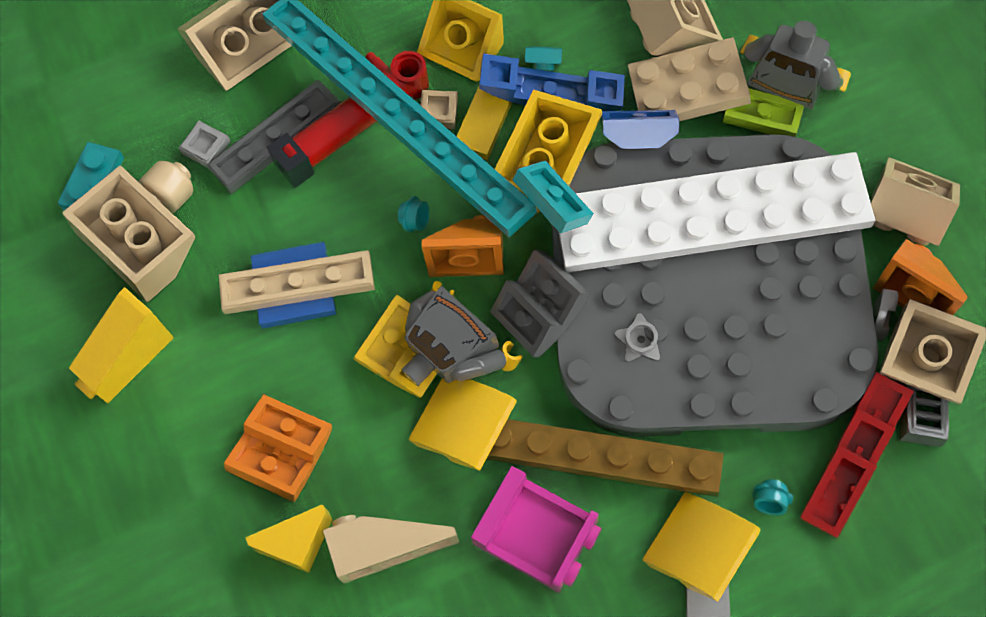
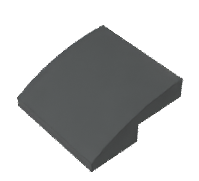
M534 250L518 281L506 280L490 313L533 357H540L570 326L591 294L548 253L542 250Z

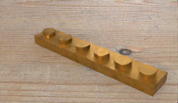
M507 419L486 459L718 497L724 453Z

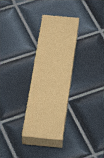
M369 250L219 275L221 309L224 314L375 290Z

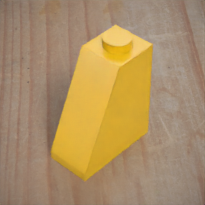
M124 287L118 293L70 365L69 369L79 378L74 385L91 400L98 395L108 404L174 337L153 312Z

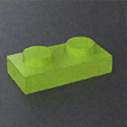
M749 89L751 104L727 109L724 115L723 123L770 135L796 137L804 106L777 95Z

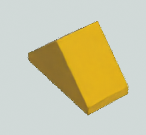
M322 504L245 538L248 546L256 552L309 573L325 537L323 530L329 528L332 518L329 511Z

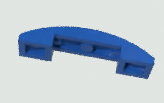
M483 53L479 89L498 98L525 106L534 89L595 107L602 111H618L623 107L625 75L589 70L587 77L530 69L518 67L519 59Z

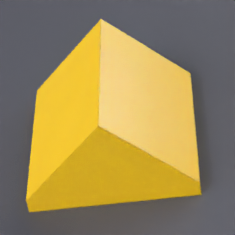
M433 0L417 53L478 82L480 81L483 53L497 55L504 44L502 14L471 0Z

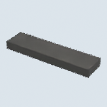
M319 79L209 162L207 164L209 171L230 194L234 193L273 162L266 148L268 145L285 133H288L292 138L340 104L341 101Z

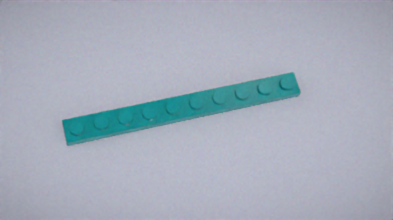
M279 0L262 13L265 22L508 237L512 236L537 213L536 206L529 198L298 0Z

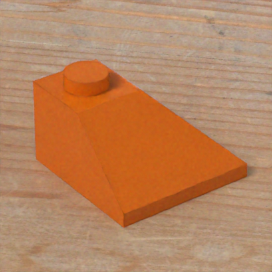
M484 215L476 216L473 219H463L422 239V250L429 277L504 275L503 232Z
M907 239L895 253L873 287L879 293L883 289L898 291L897 304L903 308L911 299L954 315L968 298L940 259L933 256L932 252L925 246L914 244Z

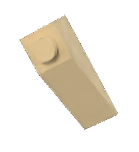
M346 515L332 522L333 527L323 530L337 578L343 583L459 543L454 527L366 516L356 518L355 515Z

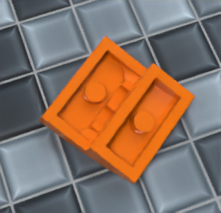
M263 394L244 422V434L225 460L224 468L225 471L295 503L332 431V424Z

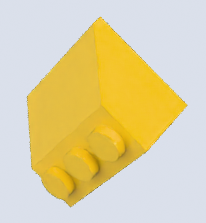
M533 89L495 170L525 195L513 181L517 170L546 161L569 186L602 116V110Z

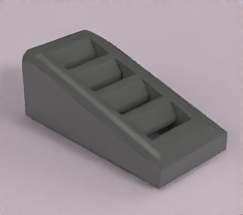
M904 383V386L913 390L914 393L901 415L900 441L935 447L943 446L948 441L949 434L948 400L935 396V399L916 396V391L923 390ZM916 405L934 407V413L916 410ZM916 419L933 421V427L916 424Z

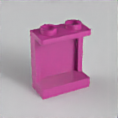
M511 466L471 539L473 545L559 593L564 584L571 587L582 567V564L577 562L580 553L584 547L589 550L592 549L602 528L596 525L599 517L598 513L593 510L590 513L527 480L526 473Z

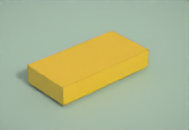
M478 86L456 137L482 159L488 161L513 102L493 96L479 89Z

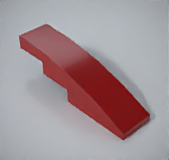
M877 372L874 373L867 390L862 395L800 516L801 519L836 538L839 537L877 468L876 464L896 429L895 426L914 393L913 390Z

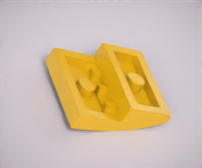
M396 294L353 360L397 387L421 398L437 373L433 371L417 386L402 372L401 369L416 354L409 348L405 340V325L410 303Z
M441 379L408 440L417 447L442 454L454 463L480 471L517 400L508 394L471 379L464 381L455 379L450 383Z
M684 492L642 560L650 568L673 577L688 589L718 602L761 530L755 524L723 507Z

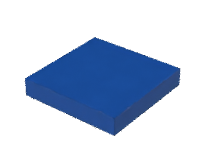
M325 242L251 255L252 269L328 257ZM334 297L257 309L259 325L262 329L337 315Z

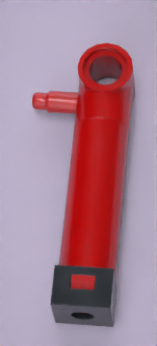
M403 51L397 54L392 59L390 68L373 52L365 55V58L413 100L421 98L422 90H428L429 79L426 62L419 53ZM409 74H415V75L412 76V77H405L406 75H409ZM348 97L292 138L288 133H285L266 148L273 164L295 189L315 174L313 171L314 166L376 123L377 120L351 97Z

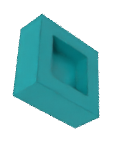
M527 46L525 62L533 63V69L554 70V64L562 63L563 48Z

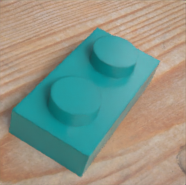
M87 142L57 204L63 210H66L119 167L125 158L121 151Z
M546 161L517 170L513 181L560 234L589 223L594 213Z

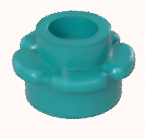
M411 196L409 200L400 205L398 221L402 224L404 230L414 232V230L422 231L425 229L430 215L428 203L420 201L417 196Z
M764 480L761 484H757L752 492V496L755 498L754 507L768 515L777 516L785 514L788 505L793 502V495L788 493L786 485L778 480Z

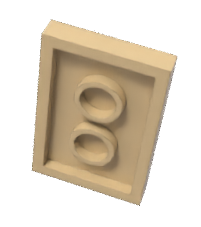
M734 37L628 64L638 111L676 110L679 121L751 104L749 89Z

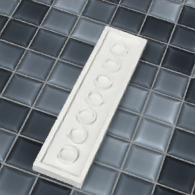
M853 152L576 193L594 214L587 225L562 234L559 233L565 271L574 272L871 228L875 223V217L857 153Z

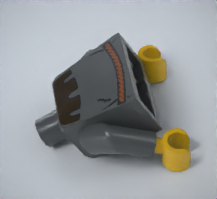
M799 21L794 25V28L780 25L774 35L765 34L760 38L749 35L740 51L741 54H745L749 61L757 62L747 85L793 101L811 110L822 88L845 92L851 73L845 69L837 68L834 59L829 56L830 43L825 39L817 37L815 25L808 21Z
M435 281L431 291L410 304L405 325V340L409 348L416 355L401 370L417 386L433 371L447 383L455 379L464 381L487 375L500 369L513 371L523 356L520 354L514 357L508 354L514 346L511 341H506L500 350H496L499 347L496 334L453 297L455 292L453 289L448 292L442 287L440 281Z

